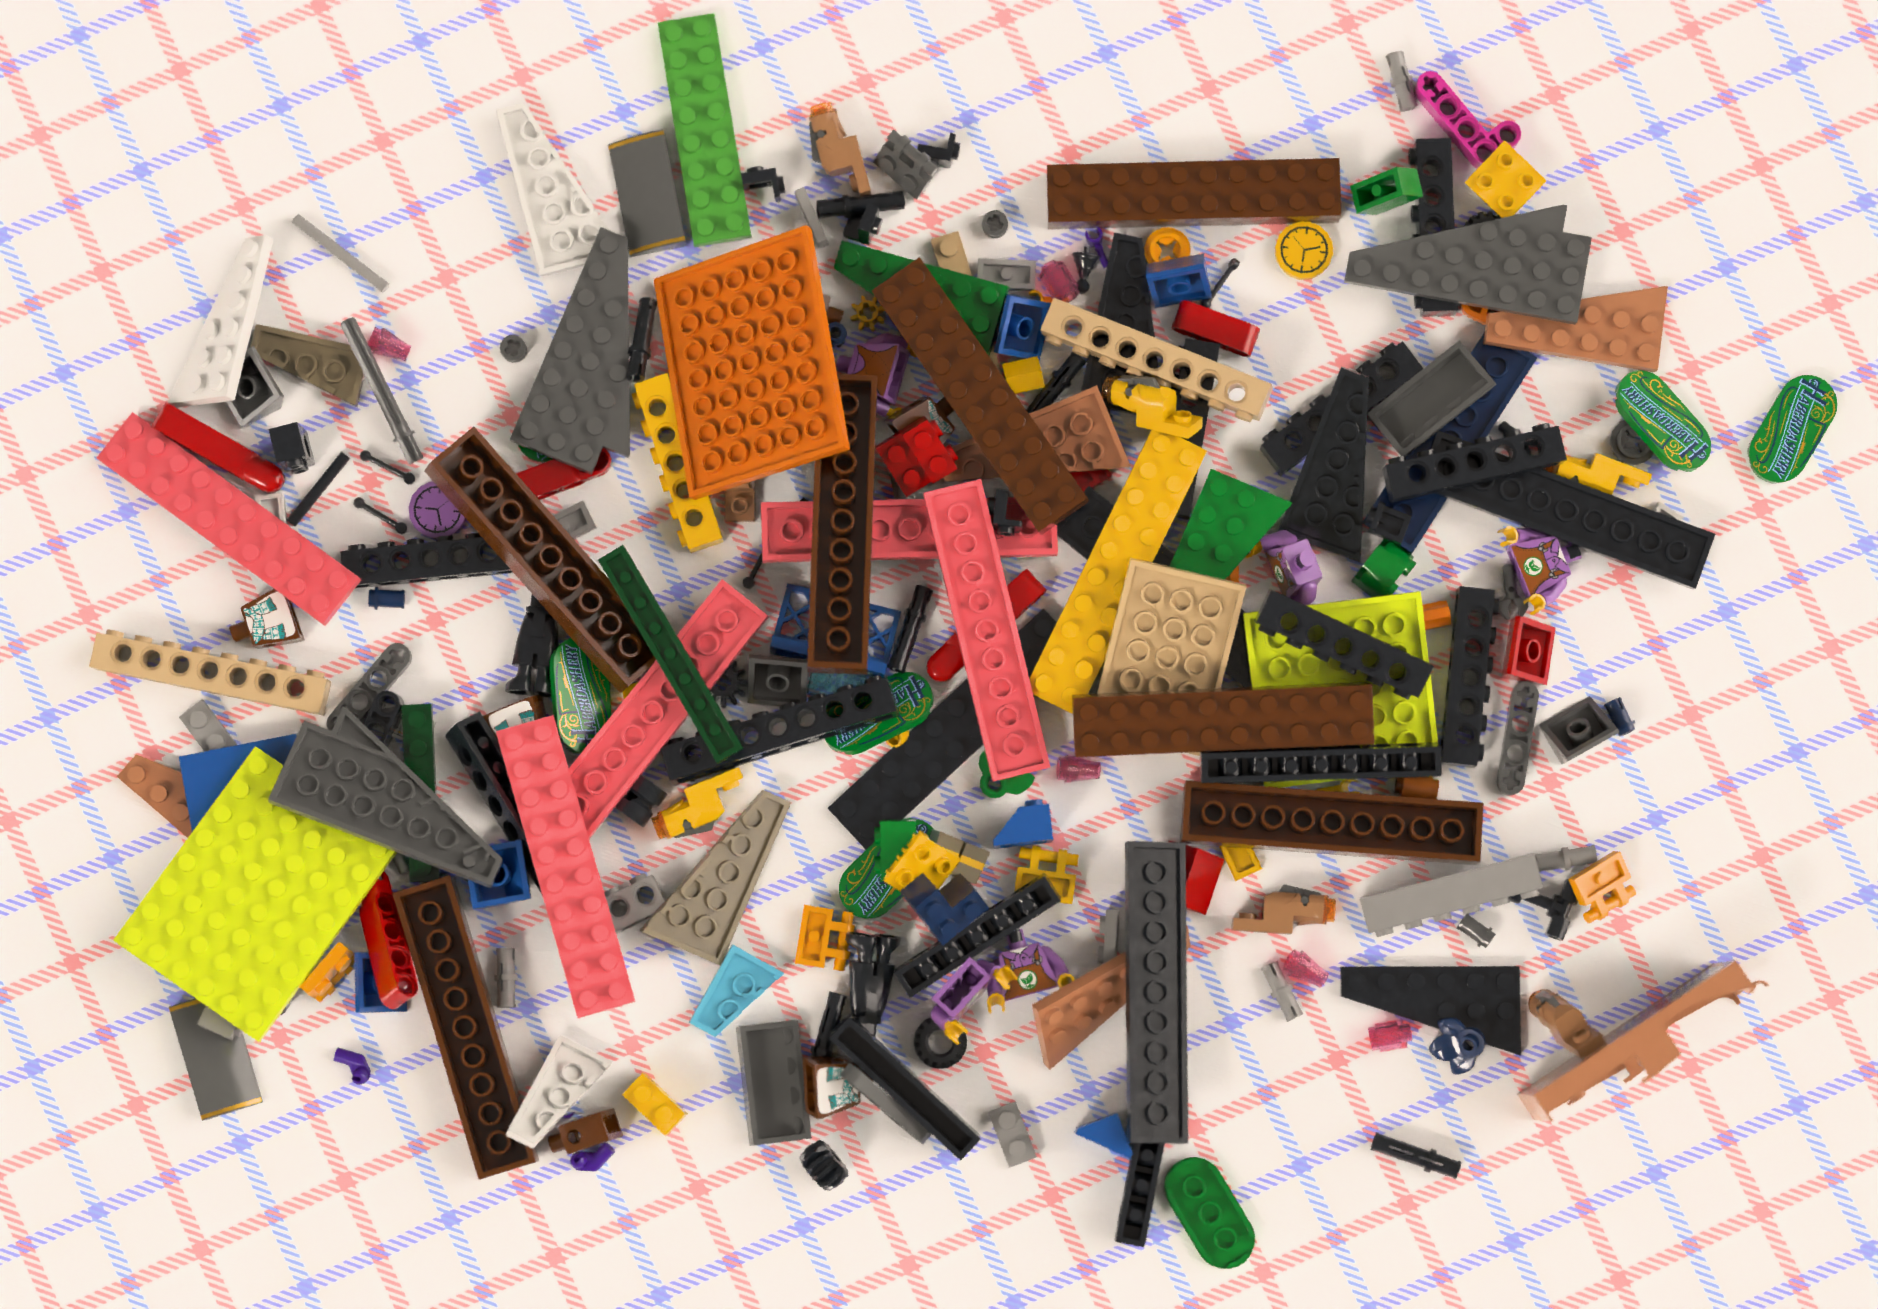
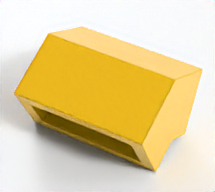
M1038 356L1002 364L1004 378L1015 394L1045 387Z

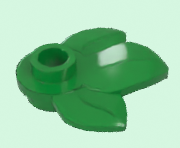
M985 750L979 757L978 765L983 774L980 779V789L989 798H1000L1006 793L1019 795L1025 792L1035 780L1032 774L1026 773L999 780L1000 787L998 789H991L989 787L991 774Z

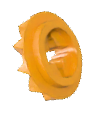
M1164 227L1157 229L1149 235L1145 242V259L1149 264L1190 256L1191 247L1189 240L1181 231L1175 228ZM1175 242L1172 250L1175 256L1170 257L1167 255L1160 260L1159 258L1162 253L1160 245L1168 247Z

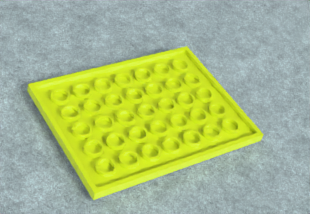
M255 746L113 941L260 1043L397 852L270 804L268 798L283 765Z

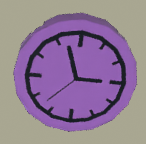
M433 481L420 486L412 495L408 506L409 518L414 528L425 537L436 540V537L453 536L465 525L466 518Z

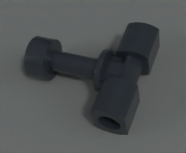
M1568 879L1565 880L1560 895L1554 894L1552 898L1539 894L1535 897L1523 899L1547 909L1546 916L1551 918L1544 935L1557 941L1564 940L1571 922L1567 918L1572 905L1575 906L1578 903ZM1520 894L1509 897V900L1516 904H1519L1522 899Z

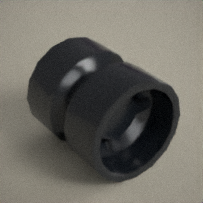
M641 775L615 808L644 828L653 816L652 808L659 807L668 794Z

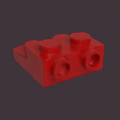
M925 415L875 446L906 498L931 482L934 484L958 469L954 462L959 458L950 444L944 447L939 439L944 434L936 421L929 422Z

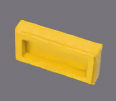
M1219 846L1235 882L1262 869L1253 849Z

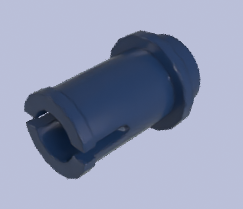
M832 322L828 324L830 337L836 331L840 334L838 338L831 337L832 347L834 348L837 345V348H840L845 344L847 330L841 323Z
M379 587L369 589L368 606L374 607V610H378V607L404 609L405 590H379Z
M1621 697L1604 704L1613 724L1619 730V737L1636 730L1634 727L1636 722L1635 720L1631 721Z

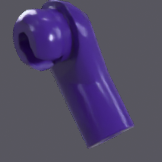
M339 1047L336 1049L334 1061L349 1066L353 1076L351 1079L355 1084H365L371 1076V1070L365 1056Z
M605 1142L596 1152H576L572 1154L570 1164L578 1171L596 1172L616 1151L610 1144Z

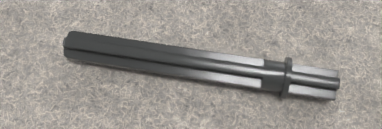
M350 317L342 321L340 326L395 437L393 442H398L409 465L423 459L424 457L413 437L415 431L410 430L356 319Z

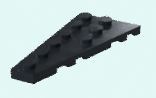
M1114 232L1097 315L1155 337L1150 293L1146 279L1143 238ZM1103 334L1098 335L1094 339L1093 344L1097 347H1103L1108 343L1109 337ZM1127 345L1122 348L1120 355L1125 358L1132 357L1136 352V348L1132 345ZM1089 354L1081 392L1097 385L1107 409L1136 415L1135 412L1113 405L1111 402L1112 384L1120 376L1128 375L1126 373L1127 369L1116 365L1115 369L1099 363L1100 358ZM1153 356L1148 360L1147 365L1150 368H1158L1157 356Z
M1341 366L1289 500L1292 502V505L1285 511L1278 531L1287 530L1298 539L1307 538L1312 545L1361 563L1369 376Z
M1520 966L1340 967V997L1439 1029L1438 1021L1440 1019L1456 1018L1467 1028L1479 1029L1485 1036L1486 1045L1521 1056Z

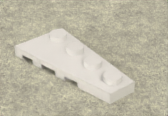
M559 1035L506 1135L533 1149L605 1073L613 1061Z

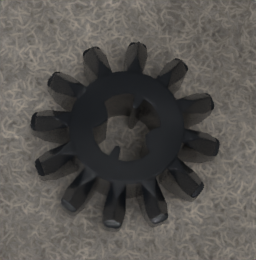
M735 660L722 675L727 676L728 681L731 680V685H726V690L722 691L720 686H716L715 683L710 689L716 702L719 698L721 699L720 705L722 709L727 707V699L729 698L734 706L738 705V701L734 697L735 694L741 697L746 696V693L739 689V686H748V680H738L746 674V671L743 668L734 673L738 665Z
M817 1140L815 1143L810 1144L799 1156L800 1162L807 1173L825 1191L829 1192L837 1188L849 1176L846 1165L842 1162L841 1158L822 1140Z

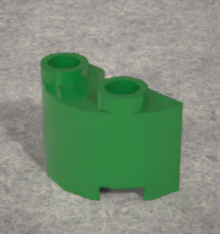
M1383 539L1351 582L1370 597L1391 595L1399 587L1395 583L1401 574L1407 577L1417 563L1412 560L1414 556L1394 542Z

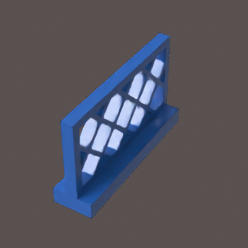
M787 583L770 644V654L787 658L807 659L809 627L805 629L798 616L809 610V604L795 612L789 601L793 592L804 595L808 603H810V589ZM870 604L869 611L875 613L869 615V624L876 633V636L868 640V646L880 640L885 648L883 659L870 656L868 652L867 675H854L866 678L873 676L885 678L901 611ZM787 608H788V610H789V612H790L791 614H790L789 616L785 617V616H786V612H787ZM881 614L894 617L892 626L881 633L873 622V619ZM792 619L796 621L801 629V632L793 637L781 634L783 624ZM889 634L888 641L886 642L883 637ZM805 636L807 640H803V639H799V638Z

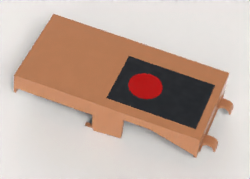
M1737 960L1713 963L1603 1036L1606 1043L1583 1059L1576 1055L1517 1093V1095L1534 1120L1552 1122L1554 1120L1549 1114L1550 1111L1569 1101L1567 1103L1568 1106L1575 1103L1586 1095V1090L1625 1068L1630 1074L1623 1079L1625 1084L1634 1079L1643 1070L1647 1076L1640 1081L1644 1084L1682 1054L1668 1034V1027L1722 997L1730 998L1739 1005L1741 1002L1737 996L1738 994H1741V992L1751 994L1756 989L1757 984H1763L1765 987H1768L1769 984L1763 980L1751 982Z

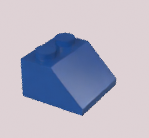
M1042 799L1025 801L1024 806L1017 809L993 839V849L1052 843L1053 832L1049 804H1043Z
M522 840L489 845L502 858L503 862L492 888L468 880L472 909H484L532 899Z

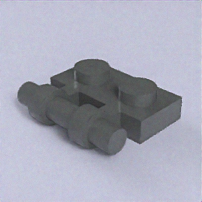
M892 130L887 136L888 141L883 144L873 163L917 200L925 192L933 179L932 175L937 171L938 167L930 161L931 157L927 153H921L911 144L912 140L906 135L901 136L897 131Z

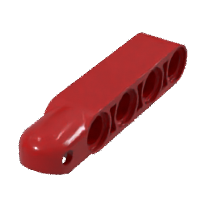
M167 402L164 403L151 425V428L161 432L169 439L264 493H276L284 485V472L277 465Z
M603 448L592 475L555 459L516 474L539 500H542L606 474L611 468L612 458L609 452Z
M1028 569L1021 572L1007 585L1015 620L1047 591ZM956 633L927 661V674L936 682H947L964 668Z
M383 871L381 874L382 880L378 879L361 902L362 906L359 909V916L381 1002L390 1009H397L417 994L418 983L392 894L389 876Z

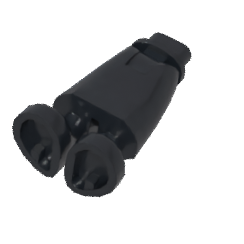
M531 594L530 606H526L527 612L520 626L512 665L518 667L516 676L506 683L505 692L515 695H530L532 690L531 672L532 669H537L533 693L535 695H542V697L552 698L550 658L554 650L559 646L557 621Z
M847 932L845 940L857 950L858 960H849L851 1015L876 1037L877 1024H881V1017L888 1001L895 964L890 963L892 952L899 947L901 937L886 934H874L873 936L865 933ZM874 948H876L877 952L876 961H872Z

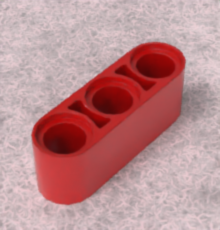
M1181 300L1171 329L1177 333L1196 340L1220 344V349L1243 357H1251L1260 333V328L1251 323L1186 300Z

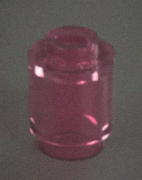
M1051 260L1042 266L1039 278L1052 298L1069 303L1079 295L1078 283L1063 261L1056 262V260Z
M1403 1019L1374 1023V1027H1368L1372 1051L1379 1050L1382 1053L1408 1048L1407 1042L1413 1041L1410 1023L1404 1024Z

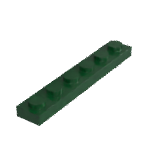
M433 704L402 705L404 764L437 795ZM409 857L410 882H428L441 878L439 868Z

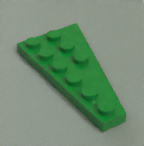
M841 240L834 269L874 295L872 293L874 288L914 260ZM924 263L985 352L990 356L1009 287Z
M1210 469L1169 567L1225 580L1292 505V502Z

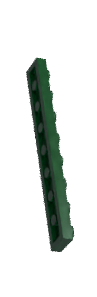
M621 545L598 559L715 761L719 764L743 750L742 744L626 547Z

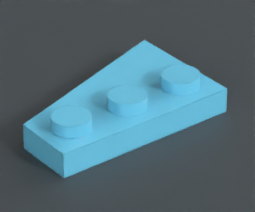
M732 944L689 1023L716 1037L785 973Z

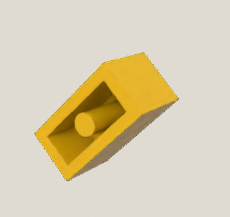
M642 1073L622 1094L664 1136H668L688 1115L646 1073Z

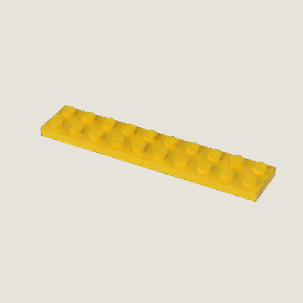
M1152 428L1029 677L1034 696L1073 714L1072 695L1089 693L1106 657L1130 558L1153 562L1207 450L1179 436L1158 432Z

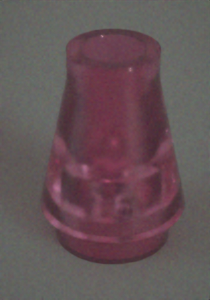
M375 327L368 341L373 354L400 359L405 362L412 348V345L407 344L384 327L382 329Z
M1066 754L1065 757L1059 756L1057 759V780L1071 783L1100 778V762Z
M1296 949L1292 950L1283 965V970L1287 972V976L1313 984L1319 988L1325 984L1329 973L1322 969L1303 950L1300 952Z

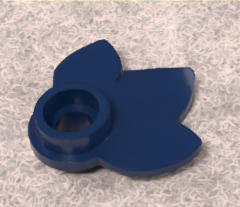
M1456 1018L1440 1019L1438 1026L1442 1035L1432 1041L1429 1046V1052L1439 1060L1450 1061V1068L1453 1074L1460 1075L1470 1071L1475 1065L1476 1056L1480 1055L1485 1049L1486 1041L1484 1034L1477 1028H1467ZM1466 1040L1472 1041L1474 1047L1470 1046Z

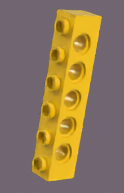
M668 373L635 383L636 392L631 393L636 410H643L645 420L640 422L645 437H652L655 447L649 449L654 464H661L663 475H660L659 479L664 493L670 492L673 502L668 503V507L673 520L679 519L682 529L677 531L682 548L688 546L690 553L723 543L724 540L709 496L697 500L680 498L678 496V489L682 485H687L684 465L678 471H672L668 467L671 459L675 457L683 459ZM658 402L665 404L666 410L662 415L654 416L650 413L653 404ZM665 430L675 432V438L670 443H662L659 440L660 434ZM693 512H698L703 517L702 522L697 526L687 524V517Z

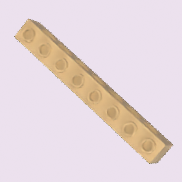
M1053 298L1040 329L1042 335L1046 337L1045 341L1054 346L1061 347L1063 343L1073 347L1072 352L1079 356L1088 358L1090 354L1100 358L1099 363L1115 369L1116 365L1126 368L1128 375L1154 377L1161 386L1168 388L1171 386L1181 390L1180 395L1196 401L1199 397L1208 401L1207 405L1221 412L1225 408L1236 412L1235 417L1251 423L1252 419L1260 421L1273 391L1272 384L1056 298ZM1070 325H1081V332L1077 336H1069L1067 329ZM1098 335H1107L1109 341L1105 346L1097 347L1093 344L1094 339ZM1132 345L1136 348L1135 354L1129 358L1122 357L1120 355L1122 348ZM1160 356L1163 358V363L1160 367L1153 369L1147 365L1151 357ZM1179 367H1187L1191 370L1190 375L1185 379H1178L1174 376L1175 371ZM1212 377L1218 381L1217 386L1212 390L1202 388V382L1206 378ZM1235 388H1241L1245 391V396L1239 401H1233L1229 398V393Z
M110 629L106 630V634L96 633L89 667L92 669L322 716L325 715L332 683L324 678L325 673L314 670H307V674L296 673V667L279 664L278 669L267 667V661L250 658L249 663L238 661L239 656L221 652L220 657L209 655L210 650L200 647H192L191 652L182 650V644L164 641L163 646L152 644V638L135 635L134 640L123 638V632ZM130 647L131 657L127 661L122 662L119 658L121 649ZM158 652L160 655L159 664L155 667H149V656L152 653ZM187 658L189 661L187 671L178 673L176 669L177 662L180 659ZM210 664H216L218 668L217 675L212 679H207L205 669ZM239 670H245L247 674L245 682L236 685L233 680L234 674ZM270 675L274 676L275 686L271 690L265 691L262 687L263 679ZM297 681H302L304 684L303 693L299 696H293L291 694V686Z

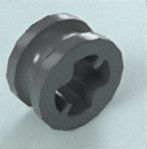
M997 210L986 213L982 219L984 234L992 239L1004 236L1008 229V220L1005 214ZM993 218H999V224L1003 226L1002 229L997 228L996 232L991 231L990 225L987 224L988 220L993 222Z
M508 335L500 343V353L508 362L517 363L522 361L527 355V346L521 337ZM514 342L515 345L521 344V347L517 349L519 354L513 356L511 352L509 355L506 354V351L509 349L508 344Z

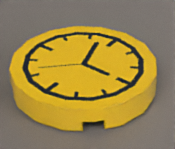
M1309 221L1296 222L1287 226L1278 236L1275 245V260L1278 266L1286 275L1297 280H1311L1322 274L1329 267L1333 256V243L1328 233L1321 226Z

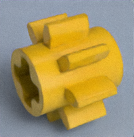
M862 295L859 305L851 304V308L857 314L852 315L850 320L851 322L859 321V331H862L864 327H870V330L875 332L874 325L877 322L880 324L885 323L884 319L879 316L885 310L882 306L877 307L876 297H873L870 301L866 300ZM869 308L870 312H873L871 319L867 320L866 316H862L864 314L863 309Z

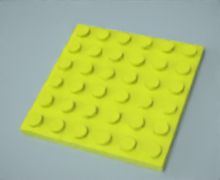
M1421 591L1306 605L1429 662ZM1258 611L1243 613L1251 687L1369 682L1366 680L1368 675L1359 670L1354 675L1339 668L1341 662L1331 657L1329 662L1313 656L1314 649L1303 645L1300 650L1285 643L1286 636L1276 632L1275 636L1272 637L1259 631L1260 624L1254 621ZM1284 614L1280 620L1281 626L1285 629L1294 627L1296 624L1295 614ZM1315 625L1308 630V638L1311 641H1318L1323 636L1321 626ZM1340 638L1335 643V651L1339 654H1344L1350 649V641L1347 638ZM1366 651L1362 656L1364 666H1372L1377 661L1375 651ZM1395 663L1389 668V676L1393 679L1400 678L1404 673V667L1401 663ZM1431 674L1420 697L1417 698L1411 695L1409 700L1393 693L1395 687L1385 682L1383 687L1371 683L1373 691L1374 744L1438 743ZM1345 779L1263 781V786L1282 788Z

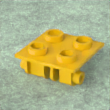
M1504 140L1464 183L1496 214L1504 218L1515 215L1547 180Z
M919 830L917 834L913 833V838L907 844L908 848L903 847L901 849L904 854L902 856L897 855L898 861L895 860L891 867L885 871L887 874L883 881L899 891L922 873L939 890L961 860L958 856L928 839L929 836Z

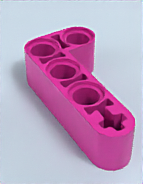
M1426 71L1418 78L1414 88L1417 100L1445 134L1451 138V141L1475 169H1478L1485 161L1478 157L1477 150L1487 149L1492 154L1503 142L1499 134L1501 131H1508L1513 135L1514 141L1507 143L1513 149L1516 147L1522 135L1521 128L1516 122L1511 120L1503 121L1487 133L1437 72ZM1424 85H1434L1433 91L1431 89L1426 91L1423 89ZM1435 97L1438 98L1436 103L1433 102ZM1443 104L1451 105L1454 109V114H1443L1440 106ZM1461 126L1469 127L1473 136L1469 138L1461 136L1458 128Z

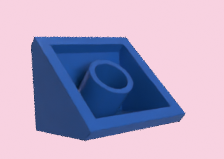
M1204 253L1146 264V279L1155 308L1180 304L1181 300L1192 302L1212 298Z
M1010 293L1007 294L994 353L1021 358L1038 356L1040 361L1045 336L1042 335L1040 329L1051 303Z
M369 952L354 953L355 1013L407 1012V1001L397 1009H390L381 1002Z
M1116 1112L1076 1127L1074 1134L1129 1159L1133 1154Z

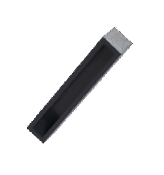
M850 1013L828 1034L830 1041L960 1161L981 1140L979 1132Z

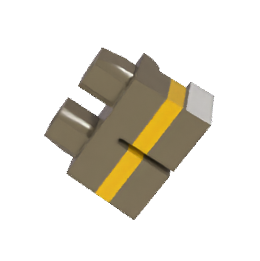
M932 829L929 839L961 858L950 874L952 876L951 880L961 873L970 884H977L990 851Z

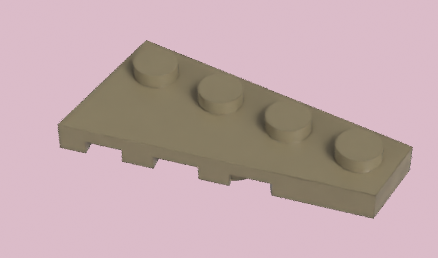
M255 325L250 347H255L262 360L356 407L358 406L365 375L349 344L265 325Z

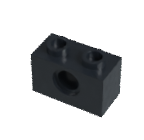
M298 422L268 429L276 462L285 471H291L292 474H300L308 471V466L315 465L308 433Z

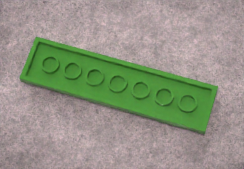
M715 13L657 22L694 248L752 238Z

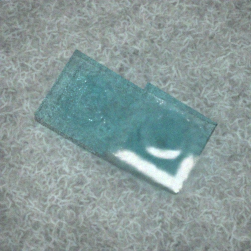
M867 672V675L811 673L807 693L809 695L825 693V696L837 693L836 689L844 685L852 684L853 687L865 684L864 681L874 675L871 672ZM861 697L858 702L868 703L870 697Z

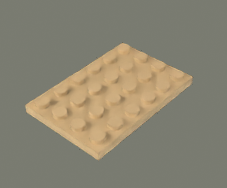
M1130 558L1096 694L1221 688L1247 587L1246 584ZM1188 752L1189 754L1199 756V752Z

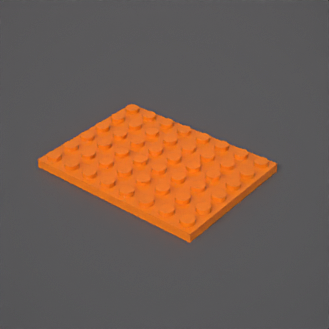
M801 226L654 278L689 498L697 500L850 450L812 229L809 226Z

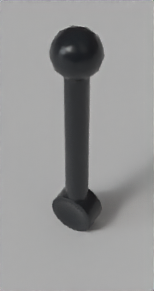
M1233 258L1228 263L1227 270L1211 291L1212 298L1203 299L1200 305L1207 308L1211 307V301L1232 271L1239 267L1240 261Z
M363 450L360 453L362 461H370L403 478L404 482L408 485L414 484L416 480L414 474L404 473L371 456L368 450Z
M361 497L354 499L353 505L356 508H363L395 527L399 534L407 532L408 527L405 523L394 521L367 505Z
M762 552L749 577H745L742 581L743 586L747 589H751L755 585L754 578L762 565Z

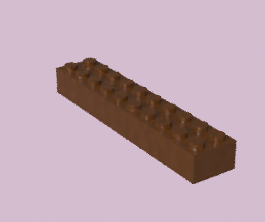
M1340 158L1047 165L1048 230L1096 229V226L1099 228L1270 225L1293 224L1305 221L1312 223H1339L1341 218Z
M920 257L872 290L876 299L1041 535L1090 502Z
M837 374L850 450L815 461L807 673L867 675L877 375Z
M474 426L429 463L424 470L428 477L619 693L624 691L654 664L656 658L609 578Z
M1370 682L1072 695L1075 757L1374 744L1373 691Z
M1185 781L1183 787L1180 843L1477 865L1481 862L1484 803Z
M449 875L392 893L478 1180L539 1162L536 1146L532 1149L506 1135L522 1105V1100L455 878Z

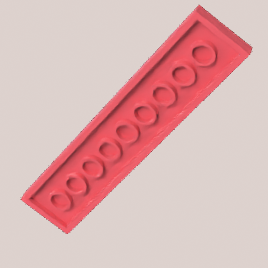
M133 412L96 457L112 471L324 626L329 623L361 581L360 577L164 434L151 428L149 423Z
M978 479L924 492L923 497L991 779L994 782L1051 768L982 480Z
M1008 497L1006 519L1023 521L1020 533H1015L1014 536H1002L997 534V530H994L1000 558L1057 556V525L1041 535L1014 497ZM924 499L873 500L871 560L938 559ZM813 501L761 502L762 563L811 562Z
M723 579L677 634L709 690L769 618L766 613ZM657 660L569 767L589 839L659 754L663 746L668 743L689 717Z
M551 715L496 731L577 1018H583L636 1002L554 716Z

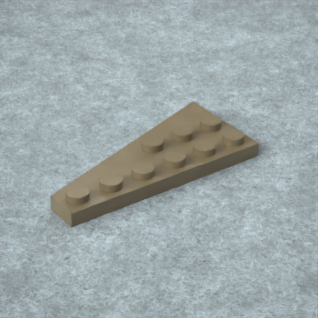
M762 790L639 931L721 966L791 802Z

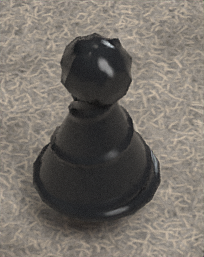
M1084 247V252L1072 253L1080 279L1075 282L1074 289L1079 294H1086L1089 291L1090 284L1086 279H1088L1095 264L1100 259L1099 255L1089 253L1090 247Z

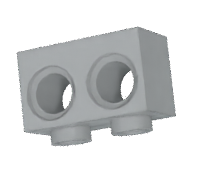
M642 873L629 880L630 886L620 890L619 886H616L604 892L616 934L650 918L665 902V897L653 875L647 877L645 873ZM644 887H650L654 892L653 900L647 904L641 903L638 898L639 891ZM617 900H623L627 905V911L621 917H616L612 913V905Z

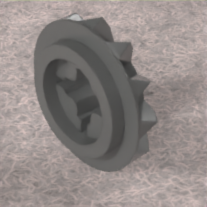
M1625 420L1617 424L1611 433L1609 442L1613 455L1622 463L1633 466L1648 461L1654 453L1642 439L1637 444L1638 450L1634 447L1623 448L1629 441L1627 433L1632 438L1637 437L1638 434Z

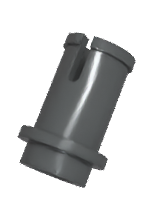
M1466 914L1456 927V929L1476 941L1478 947L1483 946L1487 948L1496 935L1492 932V927L1488 929L1469 914Z

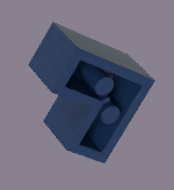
M922 873L899 891L942 946L989 909L976 889L961 873L940 890Z

